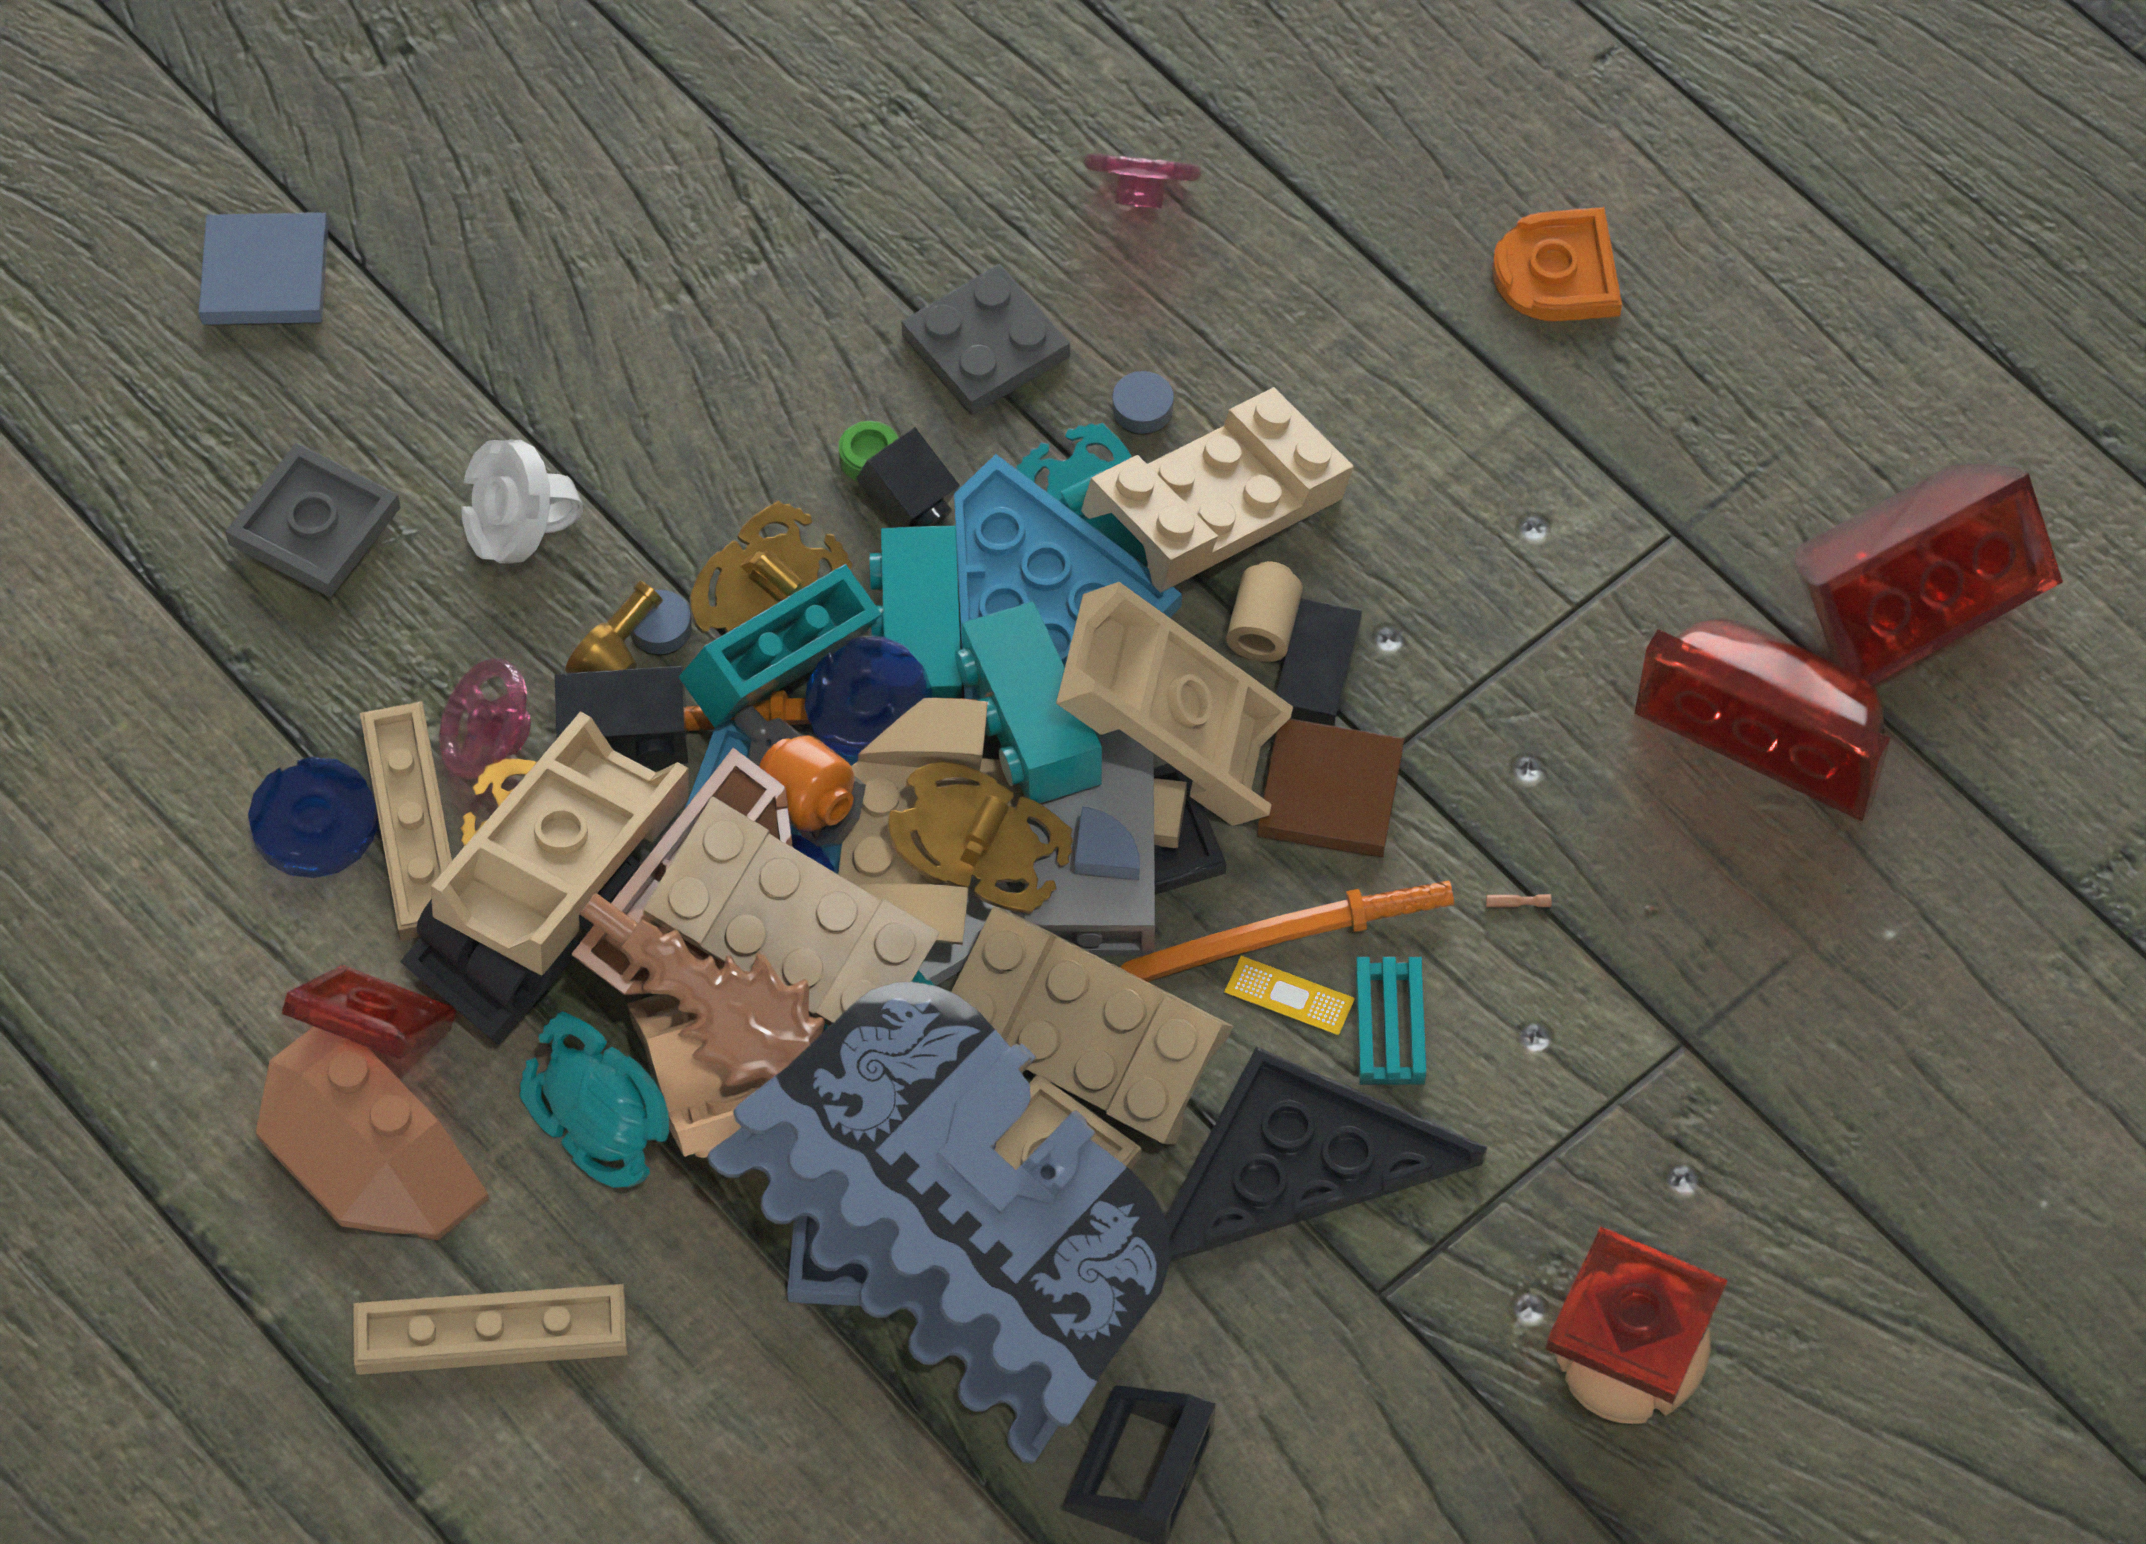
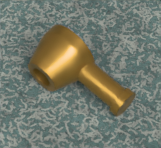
M640 580L633 587L635 591L607 623H601L596 626L579 643L570 656L565 671L567 673L636 669L637 663L624 641L653 608L659 607L663 602L662 597L648 584Z

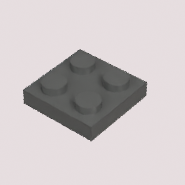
M1000 263L901 321L902 336L971 415H974L1070 357V342Z
M296 442L225 533L230 546L331 598L400 510L401 506L397 493Z

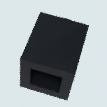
M916 427L869 458L856 477L858 483L893 528L937 525L952 512L948 503L960 486Z

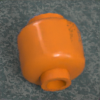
M809 735L782 739L766 752L760 762L759 767L786 787L789 822L794 828L804 832L820 830L826 825L832 826L839 823L849 813L854 800L852 795L855 781L853 769L846 760L820 740Z

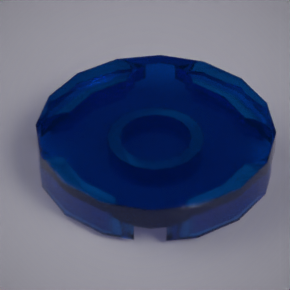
M860 636L845 642L847 646L840 648L834 654L830 651L818 662L807 683L805 710L814 733L831 750L852 762H857L858 754L922 699L932 698L933 691L926 669L904 645L886 637Z
M309 757L296 760V766L289 767L284 771L280 767L268 774L253 793L248 818L255 847L269 865L290 876L318 878L339 873L360 860L374 841L379 819L373 793L367 786V781L358 770L337 759Z

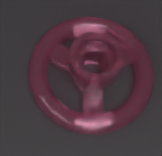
M1090 153L1084 158V165L1090 171L1118 174L1115 204L1162 209L1165 179L1194 182L1199 180L1202 175L1201 168L1192 163Z
M490 658L476 664L461 678L448 699L440 725L439 746L446 767L459 778H478L479 775L484 773L486 766L499 763L507 755H512L519 751L528 738L531 717L526 709V685L520 670L509 660ZM492 677H500L505 682L507 694L494 701L485 699L479 686ZM466 707L469 713L467 719L468 733L460 751L458 732ZM482 746L487 747L488 749L479 756Z

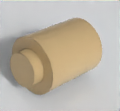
M1263 562L1259 565L1251 566L1243 572L1226 636L1228 646L1238 655L1254 661L1273 662L1282 659L1287 654L1303 591L1300 579L1287 566L1277 562Z

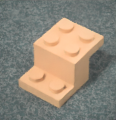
M657 994L627 1003L633 1028L644 1046L652 1078L665 1098L669 1113V1130L684 1157L691 1154L701 1158L708 1157L709 1152L742 1127L735 1121L734 1109L748 1096L767 1083L768 1080L765 1077H761L740 1085L728 1087L724 1083L727 1072L722 1065L695 1060L693 1053L702 1045V1042L680 1037L678 1034L684 1027L696 1020L697 1014L680 1011L678 1008L680 1000L675 996Z

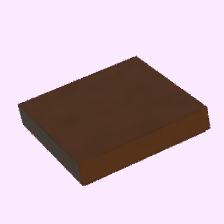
M1289 719L1276 733L1263 798L1272 805L1269 816L1259 818L1257 836L1383 857L1405 738Z

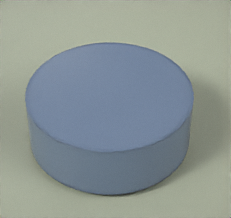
M1147 371L1130 373L1121 378L1115 385L1113 390V415L1123 428L1131 432L1141 434L1155 432L1163 428L1172 417L1173 390L1167 380L1156 373Z
M655 590L662 597L663 602L658 608H653L630 635L633 642L640 649L652 654H667L678 650L688 641L692 631L691 614L687 602L680 595L667 590Z

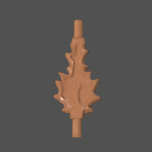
M596 892L581 911L580 915L622 944L620 950L627 955L631 965H638L648 969L650 976L643 985L645 991L675 996L680 1000L678 1006L680 1011L697 1014L696 1020L684 1027L678 1035L702 1042V1045L694 1051L693 1058L722 1065L727 1072L724 1083L728 1087L740 1085L761 1077H765L769 1081L785 1069L822 1034L825 1024L824 1019L821 1017H809L808 980L803 979L791 986L784 985L765 955L761 953L756 954L755 962L750 972L742 971L731 956H726L725 965L720 970L716 967L714 958L711 956L703 961L695 958L688 951L678 930L675 929L663 935L656 926L642 919L637 923Z

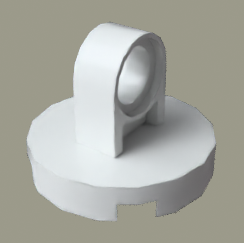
M522 440L487 441L474 453L466 470L464 483L474 484L472 491V507L461 506L462 522L468 542L476 555L482 559H494L496 562L508 564L524 562L537 550L544 533H553L569 527L580 518L583 512V505L573 481L565 475L547 474L544 462L536 449Z

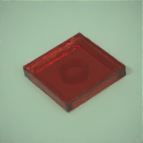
M342 964L287 992L281 1014L401 1060L450 1032L456 1010L450 1005Z
M1600 1226L1550 1332L1545 1349L1674 1404L1725 1292L1728 1280Z

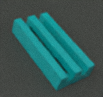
M1357 957L1355 973L1359 1085H1425L1426 1050L1422 957H1409L1408 963H1396V957H1383L1382 963H1370V957ZM1370 980H1383L1386 1067H1374ZM1397 980H1408L1411 1067H1400Z

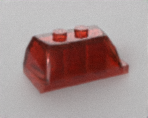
M1987 463L1952 465L1800 545L1796 548L1794 563L1808 602L1820 621L1842 689L1854 695L2063 583L2029 473L2014 467Z
M1728 618L1696 622L1676 637L1657 629L1646 648L1634 714L1863 822L1874 802L1891 739L1885 735L1883 710L1878 690L1864 679L1801 647L1740 621Z

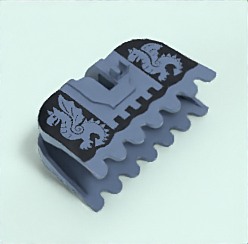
M895 982L870 990L854 1002L785 1069L748 1096L734 1109L735 1121L742 1127L709 1152V1164L725 1177L738 1178L752 1169L763 1171L769 1181V1185L761 1198V1210L765 1217L775 1224H788L800 1216L813 1218L817 1223L818 1232L810 1245V1257L815 1265L825 1271H836L850 1262H857L863 1265L867 1271V1279L859 1292V1303L863 1310L873 1317L884 1318L899 1309L911 1311L916 1318V1326L908 1339L909 1351L914 1359L922 1364H936L948 1356H957L962 1359L966 1371L958 1385V1397L962 1404L972 1411H985L997 1403L1010 1405L1015 1412V1420L1007 1433L1008 1445L1022 1462L1033 1464L1059 1426L1068 1427L1105 1368L1161 1295L1172 1258L1166 1217L1147 1186L1128 1167L1091 1140L1096 1132L1086 1124L1087 1119L1077 1110L1073 1111L1015 1170L995 1151L996 1142L1020 1119L1031 1100L1030 1085L1022 1073L1035 1060L1036 1056L1022 1043L1010 1047L978 1010L960 996L945 989L916 982Z

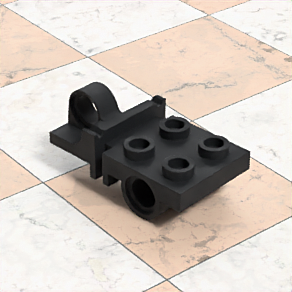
M629 855L597 894L609 903H612L641 864ZM431 899L418 919L417 933L421 938L400 962L496 1044L500 1045L573 960L572 953L580 944V941L574 937L541 976L435 919L432 913ZM579 915V926L589 932L594 924L582 915Z

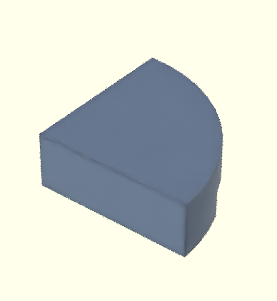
M1082 806L1075 857V874L1139 880V851L1134 838L1127 828L1105 812Z

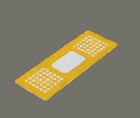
M1244 956L1240 957L1224 991L1226 994L1338 1036L1355 1000L1354 997Z

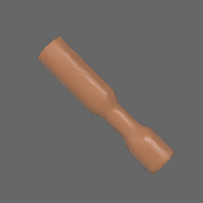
M1538 894L1534 897L1486 895L1487 908L1519 907L1521 905L1551 907L1552 904L1551 894Z

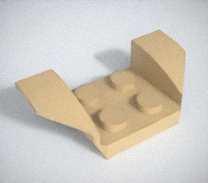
M924 698L858 754V761L851 766L854 776L866 784L860 818L842 842L838 875L881 901L883 898L938 930L940 934L934 943L963 944L968 887H956L947 882L943 885L914 870L896 853L889 838L888 819L891 810L896 809L899 812H903L906 809L914 808L915 802L918 799L915 796L913 787L906 785V779L916 769L926 764L948 762L965 765L980 771L988 705L986 701ZM941 781L936 783L938 788L948 787V785L966 784L978 787V785L964 781ZM912 831L910 834L913 843L921 854L933 865L939 866L926 854L921 846V841L917 837V833Z

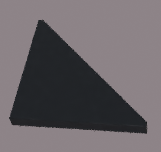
M1256 1046L1166 1215L1172 1257L1170 1262L1480 1166L1486 1158L1487 1146Z

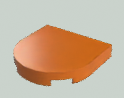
M1604 207L1541 212L1528 215L1517 222V226L1505 234L1501 241L1499 240L1497 243L1492 269L1494 283L1502 298L1518 312L1544 321L1620 317L1622 301Z

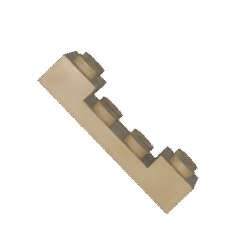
M1273 387L1229 409L1223 427L1148 464L1139 455H1136L1091 477L1081 511L1088 519L1113 513L1144 545L1152 584L1161 593L1342 500L1354 466Z
M1116 582L1083 594L1056 704L1101 735L1120 729L1192 779L1190 797L1230 825L1235 826L1269 816L1272 804L1251 790L1261 746L1291 718L1293 706L1122 583Z
M580 712L431 885L433 917L542 976L579 932V915L595 892L598 893L643 838L654 842L688 801L689 768L678 762L658 772L644 767L614 751L593 719Z
M713 796L643 909L644 916L669 931L678 930L682 939L724 964L726 956H731L742 971L750 972L754 965L756 954L761 953L765 955L784 985L791 986L803 979L808 980L809 1014L815 1018H823L828 1026L835 1022L854 1002L870 990L895 982H911L940 934L938 930L883 898L881 901L769 834L768 829Z
M997 907L992 908L951 993L960 996L978 1010L1010 1047L1022 1043L1036 1056L1035 1060L1026 1068L1027 1070L1107 1111V1115L1163 1144H1176L1182 1131L1185 1107L1208 1061L1228 1039L1234 1027L1011 911Z

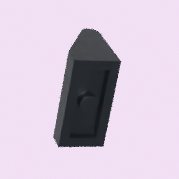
M1115 1385L1063 1503V1508L1075 1516L1144 1542L1167 1544L1214 1432L1216 1403L1187 1393ZM1131 1413L1175 1429L1145 1501L1097 1495Z

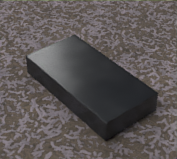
M1301 598L1276 692L1277 696L1293 706L1291 717L1335 726L1361 625L1362 610Z

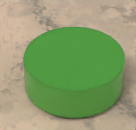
M863 421L849 427L839 441V460L844 473L857 481L856 477L865 462L897 440V434L889 426L877 421Z

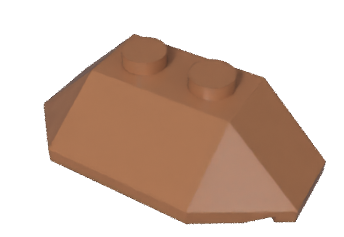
M732 748L611 904L637 923L642 919L656 926L663 935L671 932L644 916L643 909L712 796L765 827L769 830V834L793 848L786 787L735 748ZM594 925L573 951L572 956L624 996L650 993L643 989V985L650 976L648 969L638 965H631L627 955L620 950L622 944ZM683 939L688 951L695 958L703 961L711 956ZM714 958L716 967L721 970L725 964Z
M320 1021L269 1061L256 1127V1136L340 1226L384 1233L418 1234L419 1238L439 1240L489 1200L488 1192L440 1121L354 1033Z

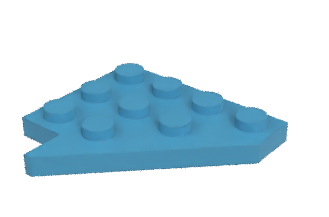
M997 454L954 493L961 640L963 622L1034 601L1065 667L1083 594L1120 582L1169 618L1182 607V593L1174 587L1160 593L1152 584L1150 571L1146 566ZM964 686V699H980L975 686L968 688Z

